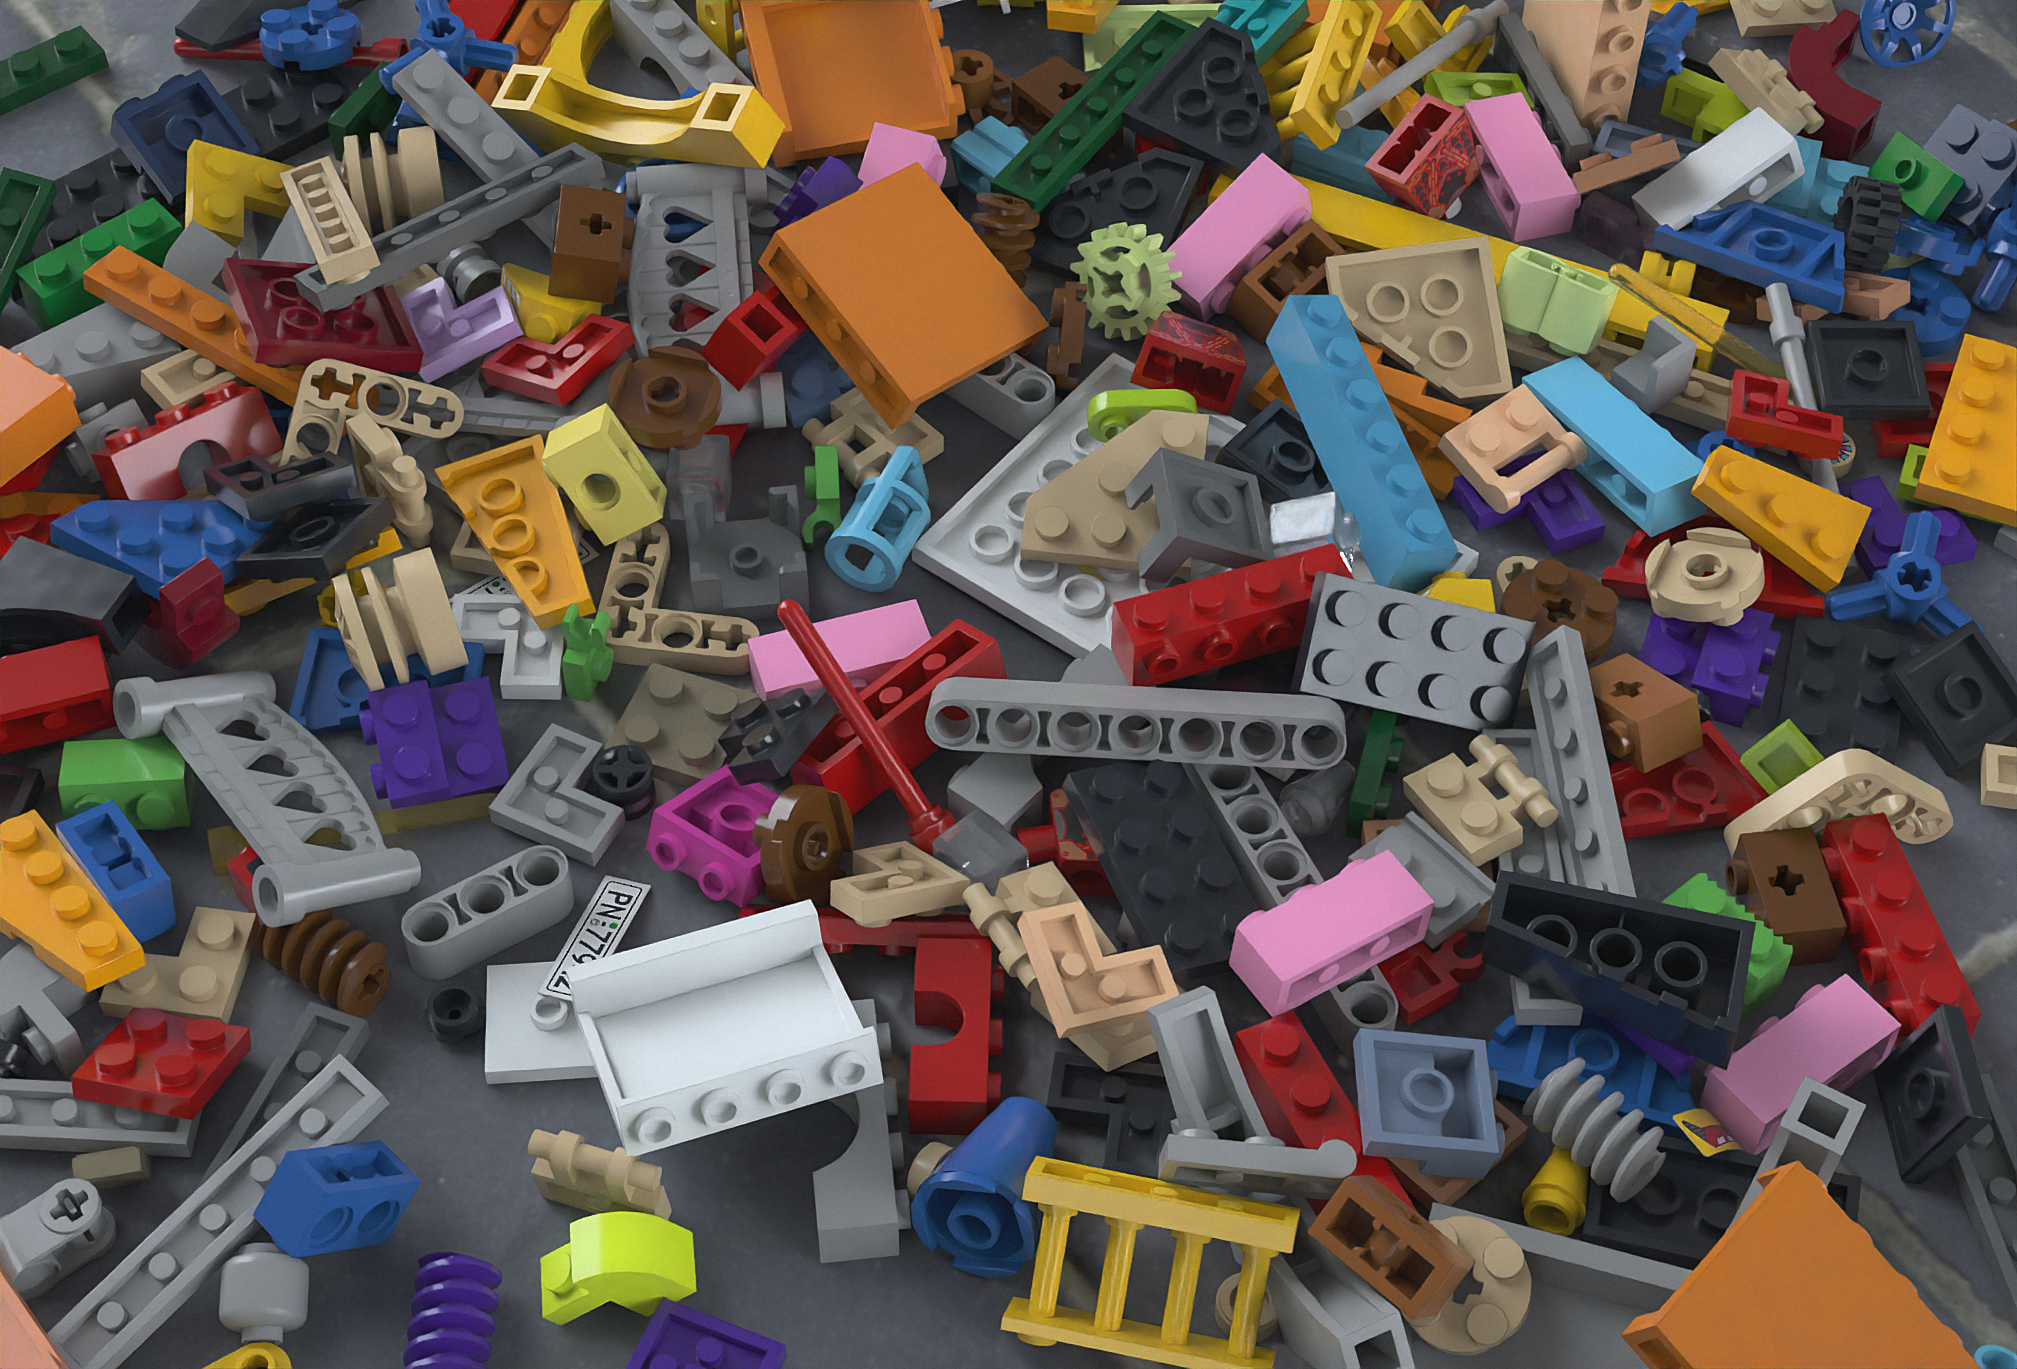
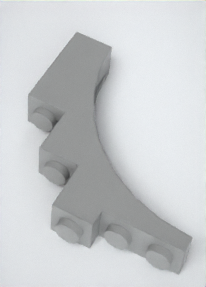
M1203 985L1146 1009L1177 1116L1176 1119L1170 1121L1173 1133L1178 1135L1180 1131L1187 1129H1204L1216 1133L1218 1139L1245 1142L1246 1139L1256 1136L1271 1137L1233 1049L1215 991ZM1197 1186L1201 1189L1301 1208L1292 1254L1279 1251L1277 1256L1271 1257L1266 1283L1269 1287L1284 1343L1287 1347L1315 1369H1415L1400 1311L1307 1232L1317 1216L1306 1198ZM1230 1241L1235 1261L1242 1265L1244 1252L1238 1248L1239 1243Z

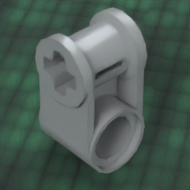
M80 1178L65 1179L56 1183L48 1191L13 1213L0 1217V1266L25 1302L43 1295L58 1281L90 1261L103 1256L114 1244L118 1231L116 1220L108 1209L101 1206L102 1201L99 1192L89 1181ZM65 1198L71 1200L75 1206L74 1209L68 1210L63 1202ZM87 1229H89L94 1237L93 1242H88L83 1234Z

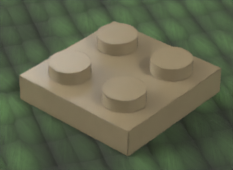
M652 662L604 746V751L612 746L623 744L636 746L644 750L651 758L654 772L653 778L689 789L725 765H730L734 758H728L717 739L733 722L731 718L732 713L746 701L759 697V694Z

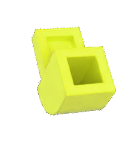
M1682 67L1684 70L1680 74L1672 75L1667 80L1660 114L1694 128L1691 140L1706 144L1725 131L1732 123L1742 119L1751 111L1725 82L1722 84Z
M608 1212L579 1219L570 1223V1243L540 1258L542 1318L561 1326L608 1301L615 1302L648 1317L655 1313L663 1297L677 1302L697 1292L693 1232L651 1214Z

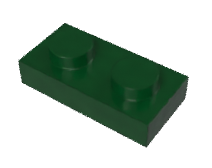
M383 60L368 77H365L360 82L356 91L347 101L332 113L328 121V131L331 136L336 160L343 161L345 136H358L363 155L371 146L370 133L378 132L381 135L394 120L403 98L398 93L390 94L378 76L379 71L391 64L390 62Z
M1375 708L1373 710L1350 801L1345 834L1347 837L1361 840L1362 824L1365 820H1374V818L1386 820L1393 785L1385 784L1383 781L1386 772L1397 774L1404 745V739L1394 737L1397 713Z

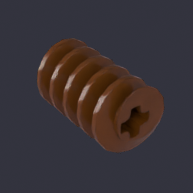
M977 193L976 200L988 206L989 211L986 213H973L971 220L985 228L984 233L976 234L994 257L1005 267L1007 273L1019 288L1022 289L1026 285L1027 277L1021 270L1029 267L1032 258L1025 250L1033 247L1036 236L1029 229L1038 226L1040 215L1027 202L1021 199L997 193Z
M329 908L305 913L303 919L298 923L279 927H269L263 923L258 930L254 941V955L265 958L269 965L279 971L283 970L285 976L297 983H302L306 990L315 995H320L324 1002L334 1008L339 1007L341 1012L362 1018L373 1011L384 999L391 981L390 969L385 967L389 955L388 948L378 941L370 943L369 935L360 929L351 931L350 922L342 917L333 918L332 910Z

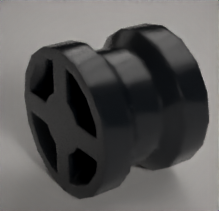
M623 744L612 746L597 757L593 766L597 798L624 809L625 821L638 819L647 814L654 806L657 797L653 780V765L649 755L636 746Z

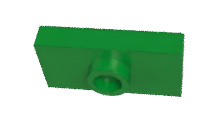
M1899 130L1867 173L1874 179L1898 184L1900 186L1899 191L1902 192L1901 200L1932 223L1937 221L1966 180Z

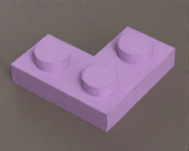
M442 276L399 298L424 352L421 369L418 373L426 384L457 370L459 367L496 348L502 347L507 342L524 334L512 300L502 285L459 308L451 288Z

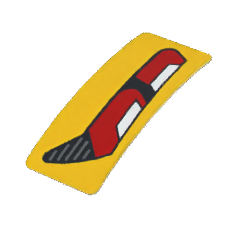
M1692 1109L1673 1116V1120L1706 1157L1730 1149L1743 1150L1717 1118L1707 1109Z

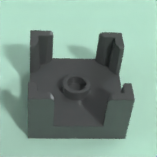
M1160 447L1124 489L1127 507L1131 510H1135L1142 502L1145 503L1154 495L1160 522L1159 530L1138 553L1137 562L1140 578L1157 583H1166L1189 557L1231 569H1239L1274 559L1256 475Z
M796 485L772 487L768 490L770 518L714 523L712 497L710 494L683 496L695 613L739 617L749 621L779 618L777 614L779 605L783 601L790 599L798 602L806 615H810L805 551L802 550Z

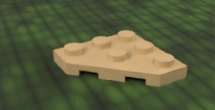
M1488 236L1326 257L1325 270L1329 295H1338L1354 331L1376 347L1383 348V352L1415 375L1428 379L1427 383L1451 401L1456 404L1500 399L1513 390Z
M1153 409L1027 498L1020 545L1021 559L1139 571L1138 553L1159 530L1160 522L1154 495L1145 503L1142 502L1135 510H1131L1127 507L1124 489L1160 447L1205 460L1209 415ZM1189 557L1174 575L1191 577L1193 558Z

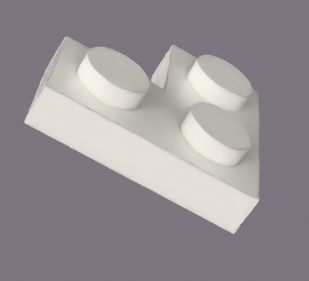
M454 594L452 612L462 641L482 643L485 653L504 654L500 678L502 699L561 700L564 677L561 661L567 650V641L560 629L561 624L541 631L516 594Z

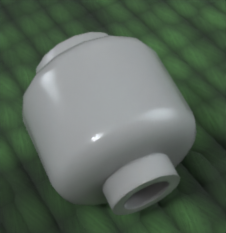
M252 1243L239 1247V1255L227 1260L221 1269L220 1323L223 1327L233 1332L242 1333L241 1343L244 1345L256 1342H267L274 1345L282 1344L283 1333L292 1332L306 1323L309 1288V1267L306 1262L298 1257L292 1258L274 1243Z

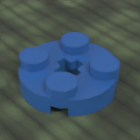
M310 0L308 6L289 10L272 9L261 15L262 28L259 32L262 54L267 62L276 67L285 69L283 60L299 62L300 71L330 68L348 61L354 56L352 47L355 44L361 47L363 43L359 19L352 12L339 8L337 0Z
M1915 211L1911 212L1909 220L1897 219L1900 222L1899 230L1895 231L1894 239L1896 241L1894 248L1889 249V253L1910 258L1912 252L1933 259L1931 262L1933 268L1958 276L1962 274L1964 267L1977 266L1979 264L1986 242L1981 237L1976 240L1974 245L1965 241L1969 231L1963 227L1940 218L1935 223H1932Z
M1917 262L1911 268H1894L1877 275L1910 281V302L1892 311L1886 319L1880 321H1914L1921 357L1937 356L1946 353L1957 345L1967 325L1971 313V305L1963 292L1953 282L1942 277L1941 271L1933 268L1929 262ZM1906 308L1916 309V310L1922 312L1923 315H1921V314H1919V313H1917V312H1915V311H1910V310L1904 311V309H1906Z

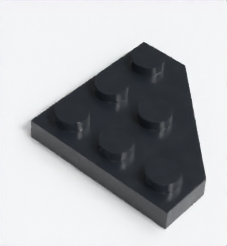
M1210 17L1205 19L1122 112L1124 127L1181 155L1205 161L1206 167L1233 180H1236L1261 153H1264L1273 162H1276L1281 156V139L1277 126H1274L1270 101L1262 73H1259L1251 36Z
M1155 147L1137 155L1138 161L1112 172H1110L1109 168H1106L1071 183L1070 190L1054 196L1038 213L1040 215L1038 226L1029 229L1036 236L1034 246L1025 250L1032 257L1029 267L1080 282V275L1070 269L1071 263L1084 261L1085 259L1078 251V246L1082 243L1091 242V233L1093 231L1109 228V225L1126 222L1128 227L1137 224L1146 225V237L1160 233L1163 236V240L1159 249L1162 253L1166 252L1177 240L1206 174L1205 161ZM1118 246L1112 251L1114 253L1123 252L1128 254L1131 249Z

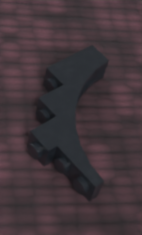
M19 536L5 556L0 558V646L27 643L62 644L66 641L98 635L103 652L120 656L153 612L135 576L40 542Z

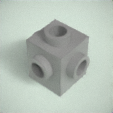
M134 398L110 410L106 408L102 401L78 414L82 426L66 437L69 445L64 447V451L75 472L81 477L87 474L91 483L102 479L90 454L107 447L104 439L128 427L137 426L140 432L150 426Z

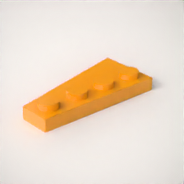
M1965 333L1913 497L2017 527L2016 347Z
M35 809L18 817L10 818L0 824V932L12 940L20 937L30 944L36 957L87 993L147 965L143 947Z

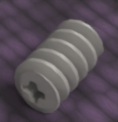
M1578 1057L1565 1066L1552 1071L1533 1090L1523 1106L1522 1115H1533L1532 1123L1541 1133L1552 1132V1142L1559 1150L1572 1149L1571 1159L1578 1167L1587 1168L1592 1166V1179L1598 1185L1611 1183L1610 1194L1617 1202H1624L1644 1188L1663 1165L1666 1154L1665 1152L1660 1153L1656 1148L1664 1132L1659 1126H1656L1643 1135L1637 1133L1636 1131L1644 1117V1113L1638 1108L1622 1118L1619 1117L1617 1113L1624 1101V1095L1617 1091L1601 1101L1598 1095L1605 1083L1604 1077L1597 1074L1582 1084L1578 1079L1586 1063L1581 1057Z

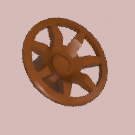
M962 49L951 53L954 76L950 77L952 85L960 84L965 113L968 115L971 127L974 129L975 125L983 121L981 110L984 108L990 115L1002 117L1003 119L1000 122L1008 127L1015 122V117L1011 115V108L998 102L996 98L1007 92L1012 98V79L1000 70L995 69L991 58L981 51ZM957 129V137L968 130Z

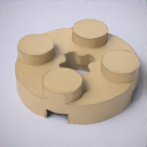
M1698 528L1687 531L1688 540L1671 546L1669 538L1654 548L1646 561L1645 576L1652 608L1658 616L1664 618L1674 617L1693 622L1710 621L1718 626H1729L1741 620L1743 609L1754 603L1763 590L1765 582L1763 558L1760 552L1757 554L1751 549L1750 540L1736 531L1723 528ZM1705 571L1714 572L1711 576L1702 577Z
M1452 1216L1443 1220L1430 1221L1429 1223L1476 1260L1471 1268L1473 1269V1278L1478 1283L1483 1284V1289L1480 1295L1469 1294L1465 1304L1454 1302L1452 1293L1438 1314L1412 1320L1401 1310L1402 1315L1425 1343L1439 1351L1461 1356L1476 1355L1488 1351V1348L1499 1345L1506 1338L1509 1339L1516 1333L1528 1315L1533 1287L1531 1274L1522 1249L1502 1228L1481 1218Z

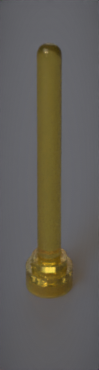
M1615 263L1609 268L1608 278L1612 283L1749 372L1787 380L1784 367L1627 265ZM1789 388L1788 397L1792 399L1791 392H1790V388Z
M489 792L374 812L372 814L383 836L490 817L488 808L498 794ZM233 825L208 829L209 846L215 876L230 875L227 863L238 857L246 847L250 846L246 837L239 830L234 831ZM320 828L304 843L316 846L342 843V835L331 828Z

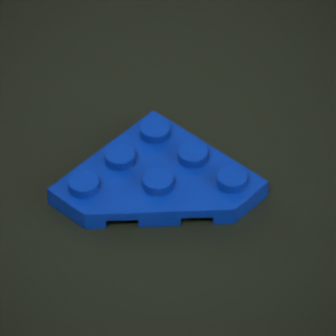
M93 500L51 522V542L76 556L135 576L143 592L160 600L159 588L206 556L223 572V584L239 577L241 574L234 560L284 518L286 514L276 520L255 522L253 520L249 521L221 500Z

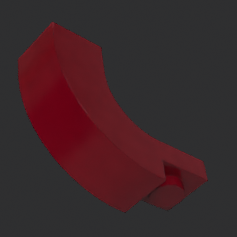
M1845 8L1830 23H1822L1817 31L1802 25L1791 41L1784 68L1787 70L1785 77L1799 92L1806 91L1816 102L1813 108L1824 119L1823 125L1816 132L1808 134L1802 128L1797 135L1807 139L1822 141L1821 154L1832 160L1850 163L1871 141L1882 101L1851 87L1835 73L1852 55L1859 30L1860 15Z
M206 556L159 588L160 600L143 592L153 612L133 637V640L159 662L173 669L185 670L236 635L240 627V617L225 603L223 572Z

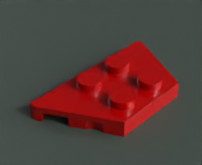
M1707 508L1706 514L1653 537H1650L1643 529L1636 531L1627 542L1624 554L1613 567L1607 566L1603 571L1600 582L1603 586L1613 590L1617 596L1651 600L1647 590L1645 565L1654 548L1669 538L1671 546L1688 540L1687 531L1707 527L1723 528L1743 534L1750 540L1751 549L1757 554L1760 552L1763 558L1764 587L1756 601L1748 607L1772 613L1775 618L1795 620L1796 613L1822 618L1824 611L1822 597L1820 595L1812 596L1799 574L1711 508ZM1705 571L1702 577L1711 576L1714 572Z

